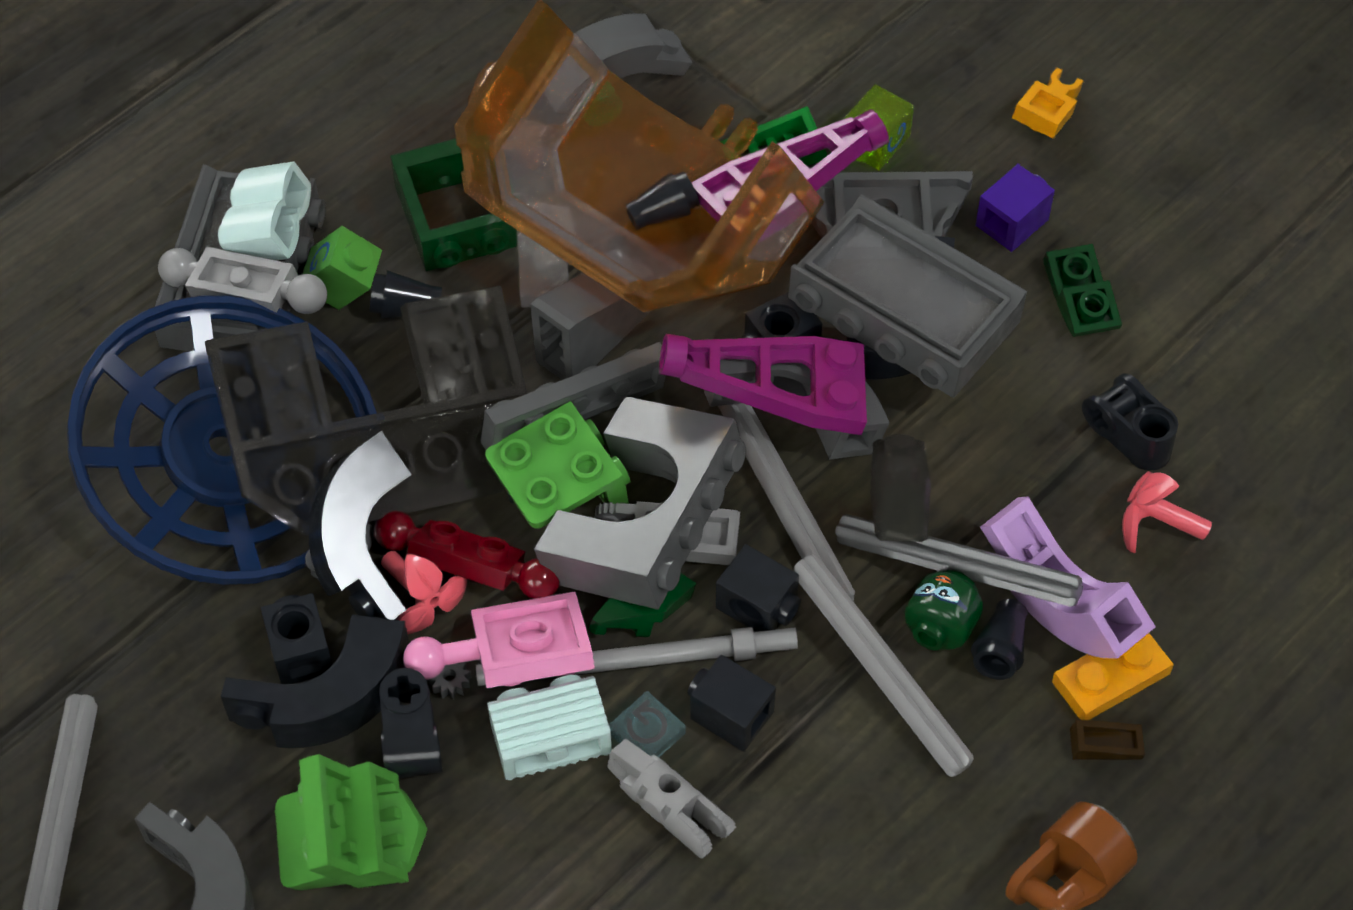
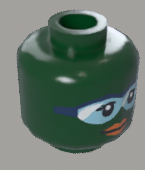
M954 570L934 572L926 575L915 590L904 611L905 622L913 633L914 639L921 646L930 650L956 649L961 647L972 633L982 615L983 601L975 583L963 573Z

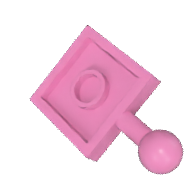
M576 592L471 610L476 638L441 644L432 637H419L407 645L403 655L405 668H411L420 672L426 680L438 676L446 665L480 659L486 688L516 686L525 681L553 676L562 677L573 675L580 671L595 669L593 652Z

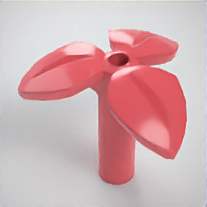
M1147 471L1136 482L1127 499V502L1131 504L1126 508L1123 515L1122 532L1126 548L1131 553H1136L1138 524L1145 517L1151 516L1201 540H1204L1210 532L1211 521L1163 499L1179 487L1178 483L1167 474Z
M390 551L384 555L381 561L382 567L415 598V605L407 608L396 619L405 621L407 634L419 632L432 625L435 618V607L439 606L443 611L450 612L463 598L467 587V579L461 576H454L441 587L442 572L433 562L423 557L407 554L404 559L398 552Z

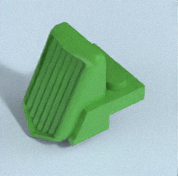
M320 754L299 760L301 782L299 783L298 791L280 797L275 805L280 879L283 886L293 890H307L345 884L362 888L408 882V873L416 862L426 836L427 827L409 796L404 790L399 788L398 774L369 761L348 767Z

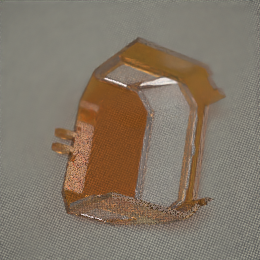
M541 0L536 2L454 125L457 146L461 148L464 171L461 172L463 188L468 196L487 211L642 312L658 310L701 298L705 300L771 284L825 203L781 146L772 141L718 222L700 205L691 209L690 216L646 226L637 231L628 217L625 204L633 201L669 172L675 175L684 171L690 181L693 182L722 165L743 157L740 154L746 151L751 140L754 139L758 130L757 122L751 118H744L733 131L725 145L717 139L724 135L727 127L733 120V107L728 104H721L714 111V114L710 116L702 130L689 125L647 99L611 72L577 34L573 33L553 10Z

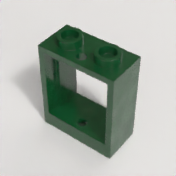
M482 132L390 156L395 188L425 271L441 267H452L459 262L485 255H496L507 249L518 247L515 215ZM479 178L483 179L495 213L432 230L429 229L417 195Z

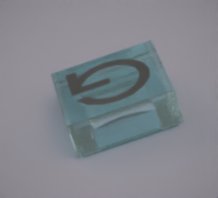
M648 691L609 724L611 736L616 741L621 743L624 739H627L649 756L654 754L657 757H660L685 734L686 726Z

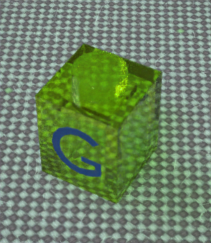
M875 84L843 120L849 117L855 118L869 109L874 110L879 115L887 129L889 143L873 152H864L856 161L864 162L880 171L911 136L914 105Z

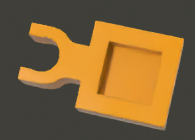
M1056 68L1050 76L1048 85L1037 80L1017 103L1012 118L1029 126L1036 132L1054 138L1072 116L1077 103L1075 98L1079 95L1083 80L1077 78L1075 83L1071 85L1063 84L1059 81L1063 70Z

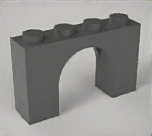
M625 396L603 433L611 457L617 456L627 470L663 477L676 483L672 494L653 512L629 521H605L557 510L534 551L539 563L549 568L558 577L559 586L659 609L668 591H672L678 584L681 568L690 551L695 550L700 544L703 528L712 511H716L720 507L724 498L725 488L733 473L741 469L745 460L746 448L744 442L741 441L735 418Z

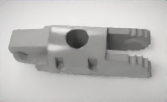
M624 739L611 750L608 769L621 781L620 788L699 858H704L712 850V844L710 842L711 839L707 837L703 829H700L691 820L693 817L706 829H710L712 834H715L717 837L726 838L736 828L735 823L728 815L656 755L649 756L627 739Z

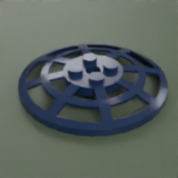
M196 296L169 301L141 312L120 325L97 347L83 367L72 394L67 423L68 458L76 485L89 510L105 530L132 554L163 571L193 581L221 585L255 584L285 577L307 567L305 565V557L309 550L279 565L262 569L254 544L264 542L284 533L297 524L305 515L310 517L317 491L329 473L330 444L360 437L362 444L379 433L380 428L370 391L358 370L337 344L315 326L286 310L279 308L277 313L249 299L234 296ZM211 319H229L256 324L278 332L291 339L292 342L276 364L248 352L215 348ZM190 321L194 350L165 359L148 370L142 377L118 357L129 345L145 335L175 323ZM309 352L319 359L340 383L352 404L355 418L330 424L325 423L324 416L314 398L293 377V374ZM217 366L244 369L258 374L265 379L253 394L237 388L223 387L220 385ZM192 368L197 370L200 390L187 395L176 405L155 389L158 384L172 375ZM104 372L128 393L116 418L113 437L114 447L83 446L82 430L86 407L95 384ZM282 390L300 408L309 428L284 432L280 420L270 408V405ZM140 405L144 406L165 423L161 434L160 446L130 447L131 424ZM216 437L229 438L235 443L237 452L231 456H220L211 449L209 442ZM314 448L313 472L305 491L279 476L287 452ZM164 467L166 474L177 489L162 507L155 503L144 490L134 468ZM87 468L118 469L120 479L130 497L151 518L135 537L120 527L104 508L91 484ZM267 492L291 506L289 511L276 520L258 528L250 529L244 504L258 499ZM195 500L206 505L223 507L228 532L201 529L184 523L179 519ZM169 531L181 538L199 544L233 547L239 571L224 572L193 567L167 558L153 549Z

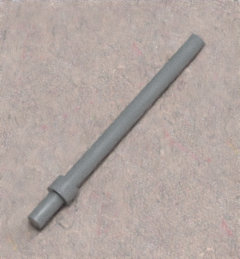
M748 627L731 629V635L597 650L592 651L595 669L580 671L573 675L719 658L721 654L725 657L733 656L734 661L756 659V653L798 649L797 633L795 627L753 632V628ZM477 664L478 686L486 685L482 665Z

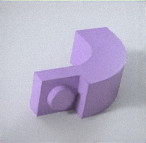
M1028 496L1016 498L980 526L996 554L1078 575L1082 578V595L1077 605L1073 607L1011 591L1016 599L1026 607L1027 611L1042 626L1069 646L1099 658H1119L1156 627L1128 582L1106 583L1086 574L1068 558L1052 536Z

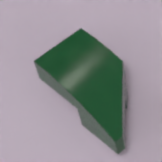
M681 573L678 584L672 591H668L659 609L609 598L592 618L589 631L595 635H605L607 628H626L635 631L636 637H650L654 622L662 623L692 598L696 582Z

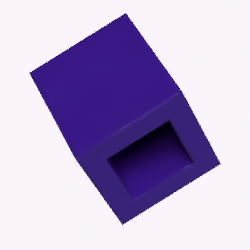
M1017 164L980 196L975 226L1013 252L1049 220L1055 190L1042 177L1032 174Z

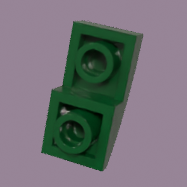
M1093 244L1046 252L1043 258L1046 273L1057 305L1072 336L1076 337L1120 329L1122 322L1110 280L1103 281Z

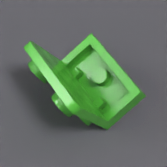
M571 401L505 437L497 444L491 445L486 450L485 455L488 464L524 518L533 528H542L549 524L557 510L570 512L596 496H599L603 503L629 504L625 485L631 481L624 465L617 456L612 458L603 447L604 441L596 425L591 419L585 421Z

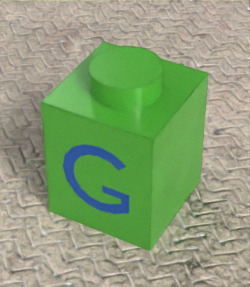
M341 226L311 247L303 274H312L319 277L327 288L326 303L340 310L371 288L382 249Z

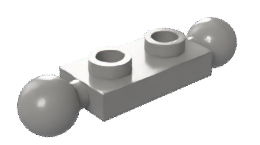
M206 247L198 262L188 250L173 248L166 251L158 263V272L161 279L172 287L185 285L191 297L234 296L245 298L275 313L288 300L290 306L302 314H312L319 311L327 300V288L324 282L312 274H301L298 276L294 265L291 263Z

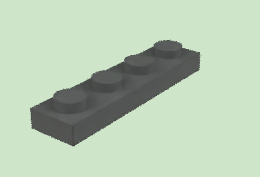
M658 342L643 349L630 350L620 358L599 366H589L579 374L564 380L543 384L533 392L513 400H502L496 403L490 409L485 410L481 444L487 450L491 445L497 444L505 437L533 423L569 401L573 403L585 420L619 406L625 396L637 399L662 389L666 375L659 374L661 343Z

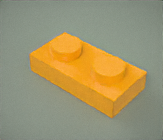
M1148 633L1119 658H1099L1088 654L1054 672L1052 683L1080 720H1090L1170 675L1174 664L1150 633Z

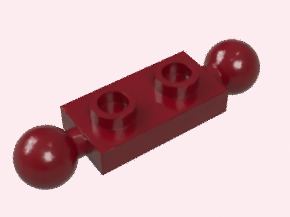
M399 510L384 512L375 522L374 537L382 548L388 551H401L408 547L407 554L423 557L433 562L440 570L502 591L513 581L518 583L521 591L531 599L552 596L559 587L558 577L549 568L541 565L538 558L524 563L526 551L509 546L503 539L482 537L461 530L458 525L448 521H434L430 519L422 528L415 527L412 518L408 514Z

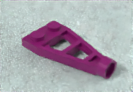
M869 109L855 118H846L732 160L691 183L696 191L700 205L740 243L780 221L864 152H873L888 144L889 135L879 115L874 110ZM826 148L831 151L828 156L810 169L799 159ZM776 168H785L794 177L787 185L772 195H765L751 182V179L755 176Z
M667 333L664 336L659 358L660 375L678 377L681 382L811 428L862 435L867 424L864 344L817 336L692 340L685 336ZM720 360H752L755 362V383H749L721 373ZM777 363H802L810 369V395L799 396L776 387L771 382V366Z

